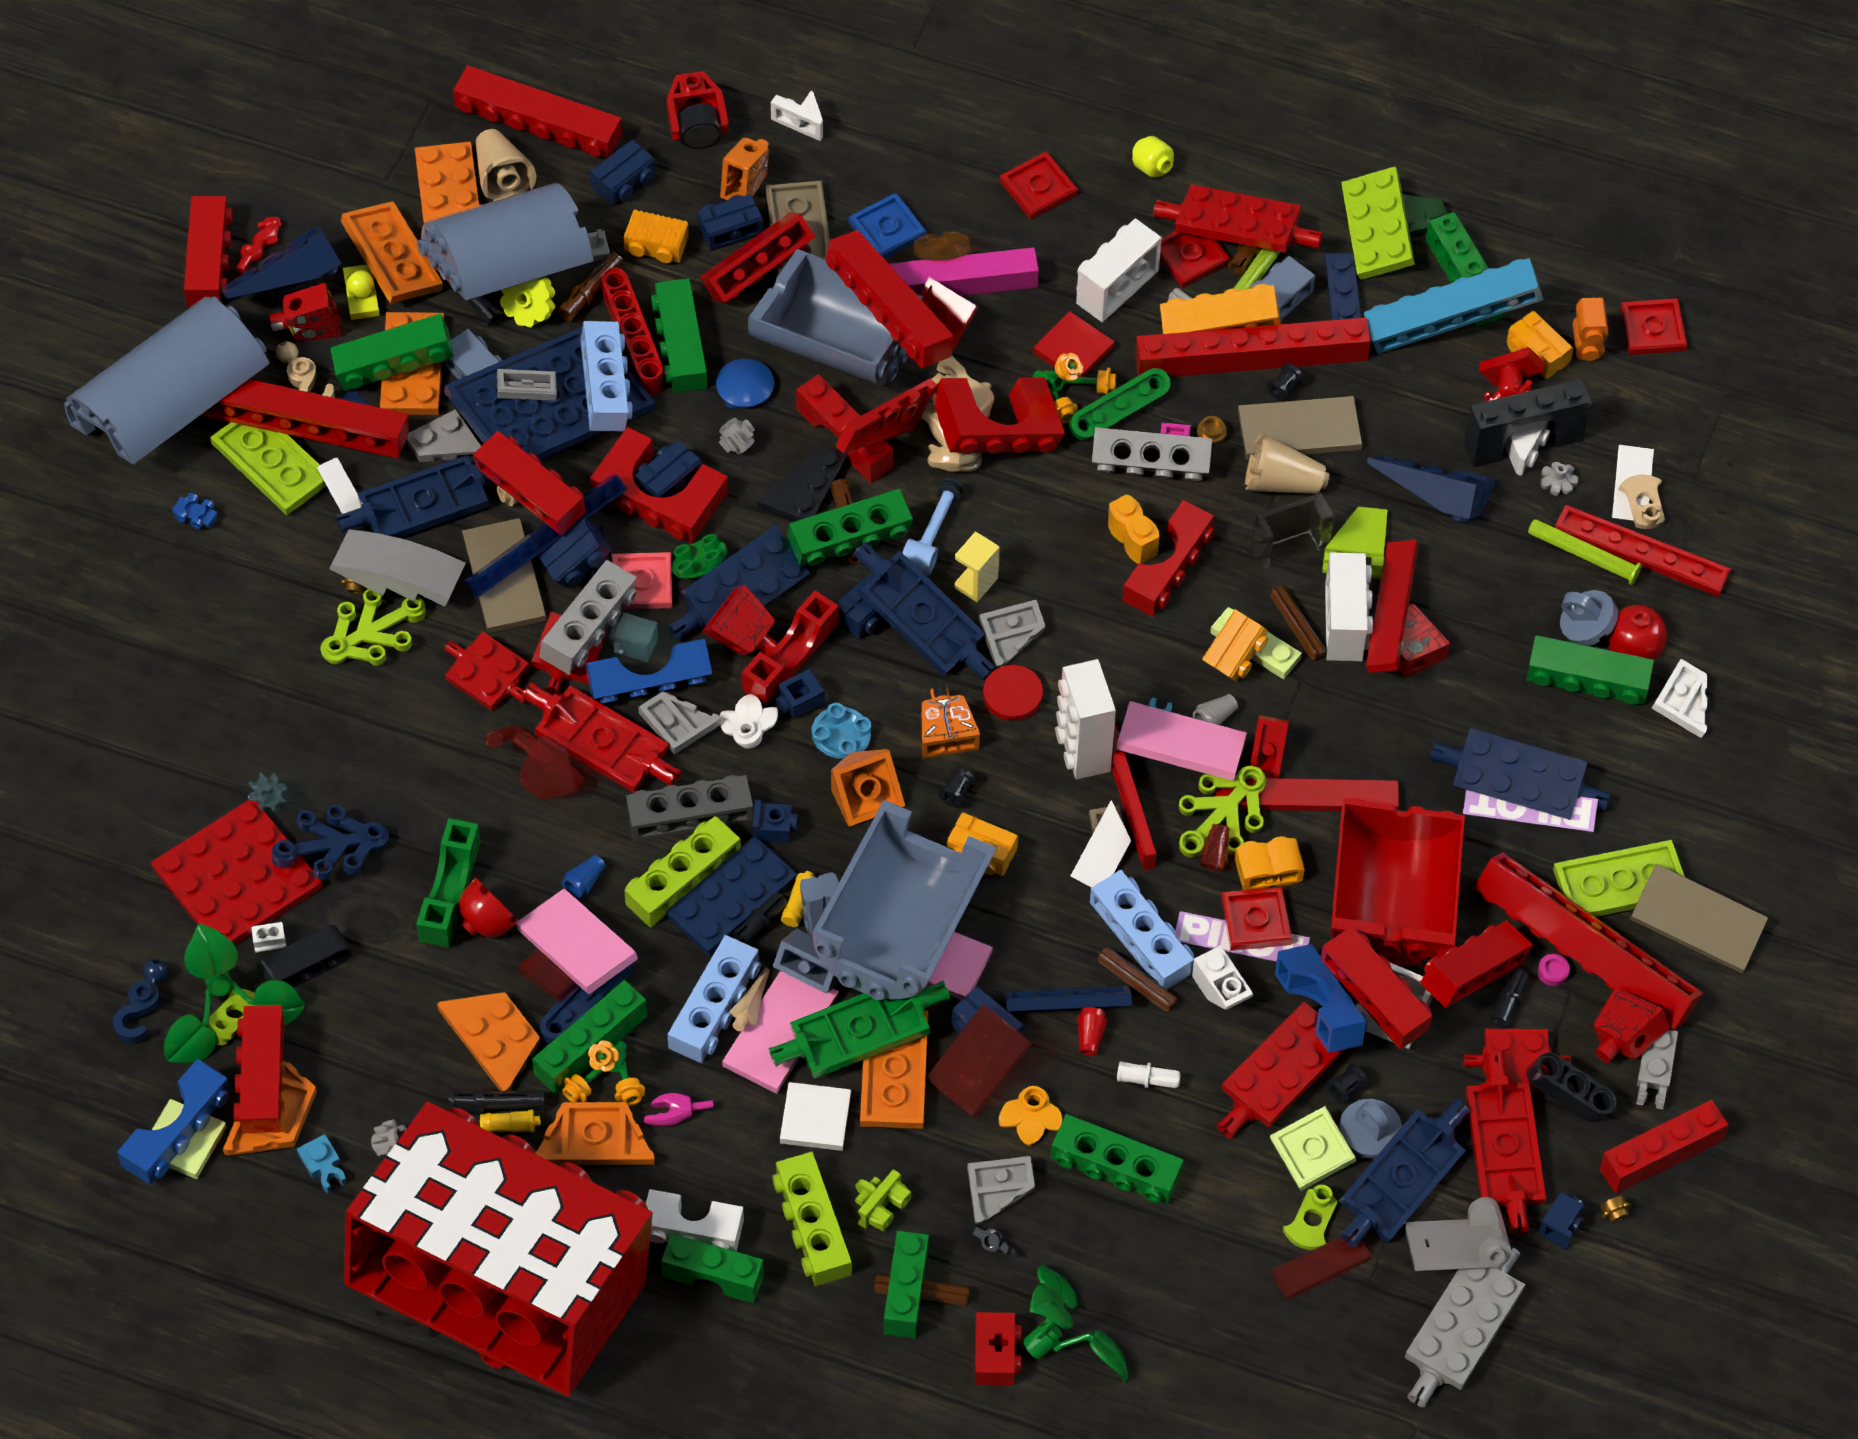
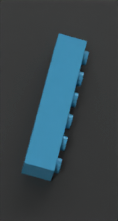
M1530 258L1525 260L1517 259L1509 265L1497 269L1490 268L1470 278H1459L1454 283L1442 287H1432L1426 292L1415 296L1408 295L1387 305L1374 306L1371 310L1364 312V315L1367 319L1371 341L1377 354L1542 301L1543 296Z

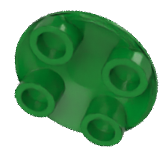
M716 534L706 535L701 541L691 545L682 544L673 551L675 559L672 563V571L677 577L685 579L705 575L723 562L727 555V547L725 543L718 539Z

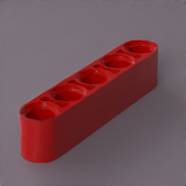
M610 268L602 275L605 304L612 322L619 323V332L625 336L624 353L633 375L650 396L656 395L662 391L664 386L662 363L627 274L620 268Z

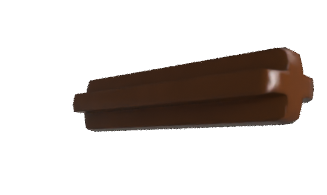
M1279 585L1273 588L1270 594L1271 599L1312 660L1322 658L1325 655V647L1285 586Z
M1106 947L1099 954L1098 962L1163 1011L1169 1012L1175 1006L1176 996L1111 948Z
M878 1274L874 1283V1291L876 1293L888 1294L890 1275ZM926 1280L922 1282L920 1299L966 1305L968 1302L969 1288L967 1286Z

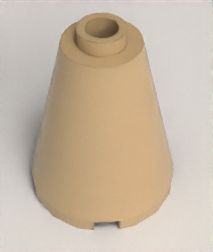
M488 129L478 135L476 151L480 185L484 195L496 201L523 193L529 187L532 190L537 177L533 164L500 131Z
M1261 433L1258 436L1254 446L1259 447V449L1256 450L1254 455H1250L1245 477V485H1248L1245 488L1247 491L1318 494L1320 489H1326L1329 473L1325 472V465L1269 435Z

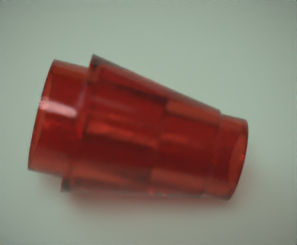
M1212 824L1198 856L1201 859V867L1212 871L1224 870V866L1228 864L1229 827Z

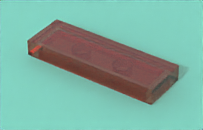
M1353 1233L1345 1242L1339 1237L1273 1269L1271 1275L1288 1301L1370 1261L1371 1254L1361 1240L1356 1248H1352L1347 1243L1354 1236Z

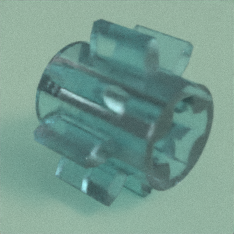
M260 773V779L256 782H249L254 792L250 793L248 798L251 801L258 800V809L260 811L264 806L270 807L272 811H275V805L279 802L285 803L286 800L281 792L285 791L287 787L284 783L277 784L278 776L275 773L270 778ZM270 789L273 790L272 794H269V793H266L265 795L262 794V791H263V790H266V791H269Z

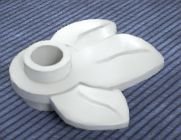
M748 694L738 701L735 711H722L720 713V726L725 734L734 737L738 745L748 749L754 748L762 741L763 732L775 725L778 718V710L776 707L763 709L759 698L753 694Z

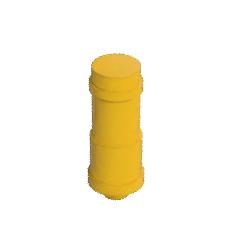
M810 871L797 875L786 908L783 910L781 921L790 927H798L799 922L803 918L800 882L803 879L814 877V874Z
M534 1110L480 1114V1127L491 1133L535 1132V1126L541 1125L540 1116H534Z

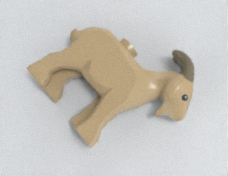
M952 355L950 358L940 361L937 370L941 373L934 376L932 380L938 384L941 378H967L976 405L989 418L994 402V395L990 390L991 384L988 382L979 383L967 374L966 369ZM929 403L921 418L925 420L935 439L942 445L941 447L932 444L928 446L931 451L927 459L929 466L950 472H972L978 469L982 463V452L970 454L962 452L950 453L934 405Z

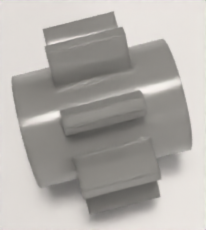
M733 418L719 430L722 434L719 443L727 453L732 450L737 454H741L754 443L755 440L752 438L754 434L752 432L755 429L747 419L742 422L737 418Z
M395 1119L383 1122L381 1126L374 1127L375 1133L371 1139L373 1150L378 1156L385 1154L387 1156L407 1128L404 1125L396 1126Z

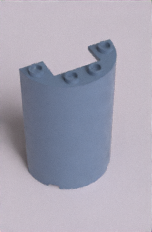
M204 297L66 398L67 401L64 403L65 412L71 426L86 436L96 429L95 426L105 431L117 455L131 464H135L270 364L264 354L267 350L263 342L257 337L254 338L240 321L239 314L232 306L225 307L216 297Z
M886 800L882 802L813 930L814 949L828 970L838 978L843 986L854 988L876 1000L909 998L917 995L926 987L997 847L968 836L962 853H959L907 831L912 811Z

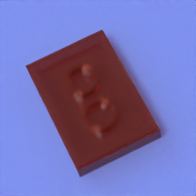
M983 1004L926 1079L970 1116L975 1118L1033 1043L987 1005Z

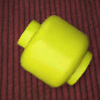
M1148 136L1140 139L1134 145L1132 161L1138 169L1149 177L1158 178L1171 170L1174 152L1156 136Z

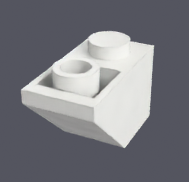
M1537 421L1527 424L1514 431L1506 439L1504 446L1516 474L1522 476L1527 466L1533 467L1539 453L1536 450L1539 445L1545 446L1551 433V430L1547 429L1549 421Z
M1221 945L1194 959L1192 977L1210 1002L1227 1010L1253 997L1252 991Z

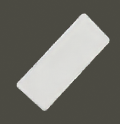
M338 458L319 465L317 469L342 514L360 508L357 492Z

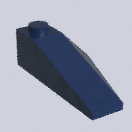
M317 225L286 244L288 248L285 253L270 255L262 263L263 268L257 270V268L248 270L222 288L225 297L229 299L317 279L320 276L327 278L337 272V266L342 263L322 229Z
M1375 455L1367 459L1369 465L1441 512L1451 514V519L1460 522H1468L1469 519L1481 515L1497 480L1461 470L1459 473L1448 472L1446 474L1443 473L1442 467L1435 465H1421V468H1416L1417 463L1414 461L1384 455Z

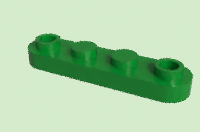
M1152 368L1077 411L1069 421L1070 433L1078 440L1091 439L1094 437L1095 427L1110 428L1166 394L1170 388L1169 376L1159 368ZM1154 381L1157 384V389H1152L1149 382ZM1079 422L1085 423L1087 430H1081Z

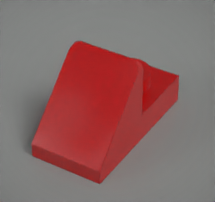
M1259 715L1250 766L1260 768L1266 778L1279 779L1289 720Z

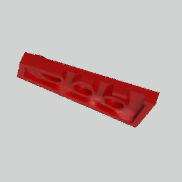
M929 378L855 420L846 423L840 431L841 436L836 447L844 454L915 430L938 385Z

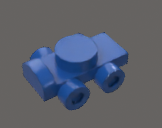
M189 493L186 499L180 497L172 509L177 521L184 523L187 519L190 525L196 529H200L201 526L210 529L213 526L218 514L217 511L212 510L215 505L211 500L205 499L200 505L197 504L199 497L194 493Z

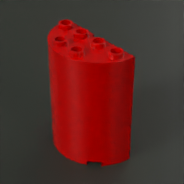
M1343 798L1331 921L1332 939L1353 926L1358 933L1366 935L1372 949L1378 955H1383L1388 962L1397 966L1422 965V959L1435 956L1440 958L1451 947L1455 946L1465 815L1455 814L1452 811L1438 812L1425 810L1418 806L1410 807L1408 811H1399L1390 802L1374 803L1360 798Z

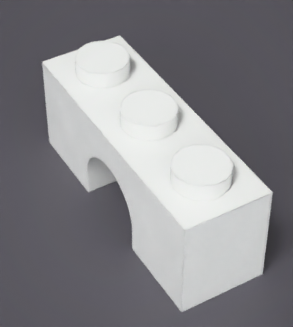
M649 1189L646 1205L648 1210L653 1212L651 1242H668L671 1233L735 1252L737 1251L744 1222L743 1207L712 1201L710 1211L705 1218L699 1221H689L681 1216V1195Z

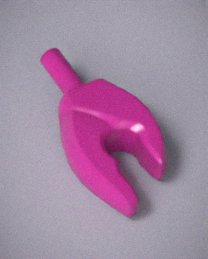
M679 1093L664 1094L653 1100L651 1106L654 1108L667 1107L670 1110L667 1113L645 1116L644 1122L656 1126H673L693 1117L692 1111L714 1108L713 1100L691 1103L690 1096Z

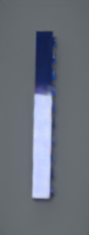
M611 474L583 495L586 513L562 536L546 523H543L464 581L473 594L480 597L563 537L582 519H588L620 496L627 488L617 474Z

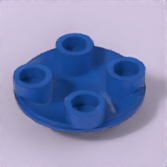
M738 359L726 364L720 370L716 379V387L727 407L731 409L754 407L769 402L774 388V377L770 369L763 363L753 359Z

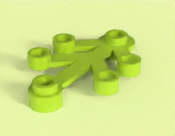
M367 589L363 594L365 605L357 631L348 636L346 635L349 624L356 617L355 606L350 602L341 603L337 608L339 619L334 635L327 637L321 644L323 658L331 664H341L347 658L368 661L372 665L378 666L386 660L385 649L380 645L394 647L401 652L409 650L412 646V640L408 632L399 631L392 635L382 633V631L403 620L411 623L423 620L426 616L425 602L418 596H416L414 601L406 598L402 603V607L373 622L376 609L381 605L382 598L380 594ZM371 596L377 597L374 601L368 600ZM412 605H418L416 608L409 607ZM344 610L351 611L349 614H342ZM400 639H406V640H407L406 643H403V644L398 643V641H399ZM362 642L378 644L371 646L369 649L355 647ZM336 646L340 647V648L337 649V650H332V649H331L332 647H336ZM374 653L382 654L380 657L377 658L372 657Z
M1246 766L1235 775L1234 781L1209 774H1204L1200 777L1198 787L1203 794H1212L1216 788H1235L1229 796L1194 798L1191 795H1185L1180 799L1178 808L1185 816L1193 815L1196 810H1215L1196 831L1190 830L1182 834L1179 841V849L1184 856L1192 858L1200 855L1203 850L1204 840L1225 818L1228 835L1225 841V849L1228 853L1235 854L1236 848L1230 847L1229 842L1236 840L1240 846L1244 843L1243 838L1240 836L1238 804L1245 796L1248 808V815L1245 819L1246 830L1251 833H1257L1262 829L1264 820L1260 815L1258 794L1266 786V776L1260 768ZM1248 778H1253L1256 781V784L1254 786H1249L1246 784L1245 780ZM1209 780L1213 783V786L1206 788L1202 782ZM1188 801L1191 802L1194 807L1191 809H1185L1182 804ZM1250 819H1257L1260 824L1254 827L1248 821ZM1193 842L1197 848L1195 850H1188L1185 845Z

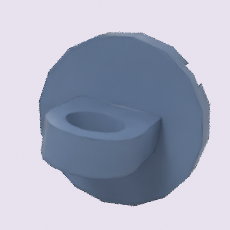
M1598 590L1583 593L1568 592L1564 596L1561 606L1563 612L1561 614L1560 627L1562 633L1570 642L1585 646L1594 645L1600 642L1599 638L1604 634L1608 636L1612 632L1618 619V609L1613 599L1605 592Z
M1363 1099L1349 1105L1342 1113L1339 1131L1352 1153L1358 1158L1365 1159V1157L1375 1158L1402 1125L1400 1117L1393 1107L1384 1101Z

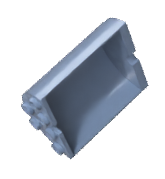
M558 183L549 184L427 221L422 227L421 240L417 241L421 256L426 257L432 268H436L443 280H447L454 292H458L465 300L593 261L586 228H579L576 220L578 208L567 190Z
M799 249L795 251L778 275L773 289H768L748 317L750 336L879 386L884 385L888 380L892 382L896 377L898 365L900 363L905 364L908 358L906 350L898 341L892 338L890 332L875 319L872 312L865 305L861 304L855 293L845 286L838 274L828 267L826 260ZM916 294L921 300H923V296Z

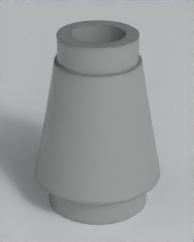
M1227 694L1226 696L1199 704L1193 712V718L1221 725L1238 709L1237 701L1232 695Z

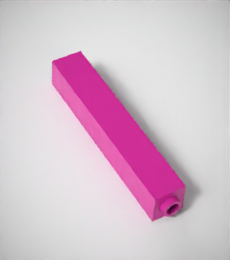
M1034 247L958 257L953 256L954 258L948 259L935 258L889 264L918 295L929 277L960 296L1038 287L1039 270Z

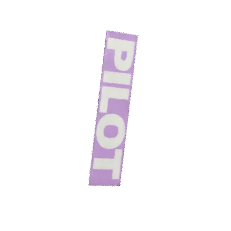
M1466 790L1463 814L1594 832L1598 799L1577 798L1571 819L1567 820Z
M1182 911L1179 913L1175 930L1176 938L1183 943L1213 949L1221 945L1223 950L1227 952L1276 962L1278 951L1308 945L1310 937L1291 934V945L1230 951L1225 920Z

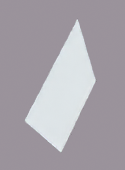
M1112 800L1071 874V877L1090 887L1097 885L1114 874L1131 842Z

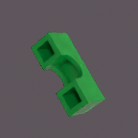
M897 1231L884 1314L885 1335L916 1338L922 1282L925 1278L929 1249V1235Z
M671 1233L661 1261L663 1278L691 1286L694 1285L695 1279L710 1280L723 1289V1295L750 1303L755 1302L764 1277L763 1259Z

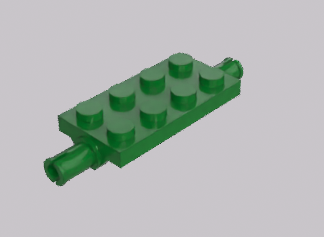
M942 980L937 984L924 988L917 995L905 999L876 1000L863 993L791 1021L790 1026L794 1039L774 1047H769V1054L771 1059L774 1060L775 1067L801 1056L802 1059L805 1058L813 1078H818L930 1034V1027L923 1012L929 1006L949 1000L948 988L945 987L946 984Z

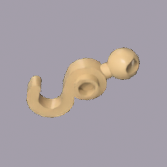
M285 341L279 344L275 355L281 363L289 364L287 366V375L290 383L293 386L299 387L301 391L311 392L317 378L314 362L305 357L298 358V348L294 343ZM327 384L322 395L334 398V386Z

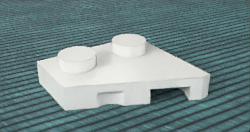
M1680 659L1652 709L1702 738L1707 731V725H1705L1707 674Z

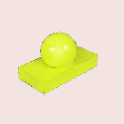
M360 265L343 268L351 320L380 316L374 277L368 266Z

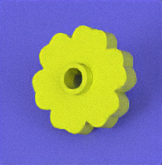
M540 277L501 289L504 296L500 299V304L504 308V313L508 317L514 316L515 322L519 326L532 327L537 325L539 322L549 319L551 312L555 309V304L551 300L555 295V290L551 286L550 279L547 277Z

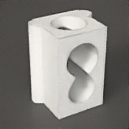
M282 922L251 927L255 953L286 947Z

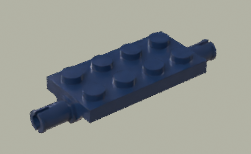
M468 455L359 492L357 496L360 508L336 515V520L342 533L366 524L370 526L373 533L401 538L489 507V500L483 486H485L486 482L492 480L480 472L477 466L471 463Z
M774 525L682 590L681 593L687 600L689 608L685 615L668 625V630L672 633L681 627V630L673 635L675 640L680 641L697 627L704 628L735 587L747 586L760 603L765 606L810 573L804 565L799 566L789 540L787 541L779 528Z
M865 541L854 552L853 556L872 572V578L859 590L858 594L943 676L958 661L960 663L962 661L965 662L981 680L995 667L976 649V643L985 633L900 550L890 560L888 558L884 560Z
M1472 728L1469 730L1465 746L1461 747V749L1435 741L1430 755L1431 761L1434 760L1455 766L1457 773L1453 783L1454 788L1464 791L1468 790L1567 820L1571 819L1577 798L1598 799L1597 808L1606 811L1611 792L1584 786L1585 782L1582 781L1588 763L1586 761Z
M1454 1099L1440 1118L1436 1117L1433 1119L1427 1117L1417 1109L1340 1198L1339 1202L1356 1216L1345 1230L1340 1233V1238L1344 1242L1352 1233L1354 1234L1347 1245L1356 1248L1370 1229L1388 1243L1466 1151L1454 1138V1129L1470 1112L1469 1108L1465 1105L1456 1113L1457 1109L1462 1105L1460 1100Z

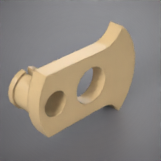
M1645 474L1635 475L1627 478L1619 486L1618 490L1627 495L1635 527L1652 529L1662 525L1665 521L1657 487L1661 484L1662 480L1657 477ZM1640 496H1647L1652 500L1653 504H1647L1642 507L1637 503L1636 499Z

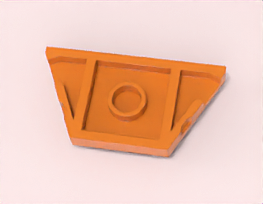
M503 992L439 1002L437 1004L439 1012L500 1091H511L513 1082L518 1074H522L527 1066L528 1058L535 1053L541 1042L538 1034L508 995Z
M283 1060L281 1132L242 1133L240 1122H234L223 1148L224 1155L231 1156L294 1147L316 1096V1087L306 1077L300 1076L292 1064L286 1063Z
M563 1102L556 1113L555 1121L546 1130L543 1142L538 1150L534 1151L536 1155L556 1165H560L563 1162L575 1165H655L654 1153L652 1150L650 1151L639 1125L635 1123L633 1114L626 1102Z

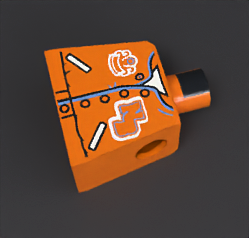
M742 138L723 158L721 198L729 200L735 195L745 196L751 194L752 197L754 196L767 175L771 146L766 140L758 139L754 141L749 138Z
M944 685L933 687L930 690L932 699L922 702V757L929 758L979 750V729L965 697L962 695L949 696L948 687Z

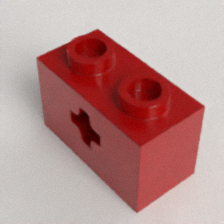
M976 1312L975 1385L1014 1386V1375L1021 1374V1355H1015V1344H1021V1325H1015V1313ZM995 1347H1001L1002 1352H995Z

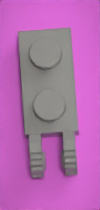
M1668 1029L1667 1032L1642 1053L1637 1086H1639L1637 1105H1644L1647 1098L1646 1090L1647 1088L1658 1090L1655 1099L1656 1108L1663 1110L1666 1091L1668 1092L1678 1031Z

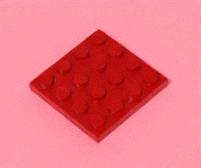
M253 797L151 862L152 869L194 922L220 931L232 941L234 946L252 934L251 927L272 922L323 889L321 880L313 875V870L301 856H297L295 863L288 868H280L273 864L271 860L273 846L277 842L287 839Z

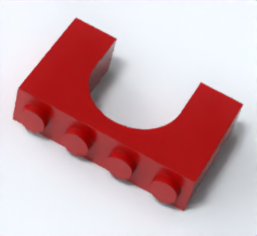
M1027 377L1017 380L1009 393V398L1018 424L1014 425L1000 424L986 417L976 405L967 378H941L931 398L950 453L1050 452L1056 449L1065 434L1045 377Z
M627 427L590 477L591 494L601 502H609L619 507L625 514H633L643 519L648 525L655 528L659 527L669 532L674 538L685 540L692 544L728 494V476L702 464L686 488L680 493L665 498L647 495L636 486L635 473L642 464L648 463L652 458V439Z

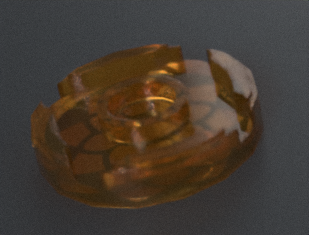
M945 232L943 237L937 238L935 234L931 233L921 236L914 241V254L918 258L925 260L954 259L966 255L971 250L969 237L959 232Z

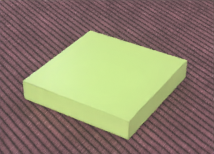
M170 1099L152 1130L164 1128L174 1122L182 1112L184 1104ZM210 1116L207 1126L202 1131H197L194 1134L185 1152L181 1155L177 1154L171 1161L169 1168L197 1179L227 1128L226 1122Z
M1325 1106L1270 1135L1272 1143L1300 1191L1356 1162L1354 1154Z

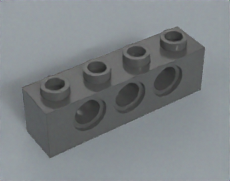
M730 775L720 780H700L690 785H670L660 790H640L626 795L627 812L633 841L693 832L700 823L708 822L714 816L719 818L726 826L753 822V804L747 775ZM716 799H724V800H725L724 802H720V803L714 802V800H716ZM686 804L695 805L694 807L690 808L684 807V805ZM656 809H664V810H665V811L660 812V813L654 812V810H656Z

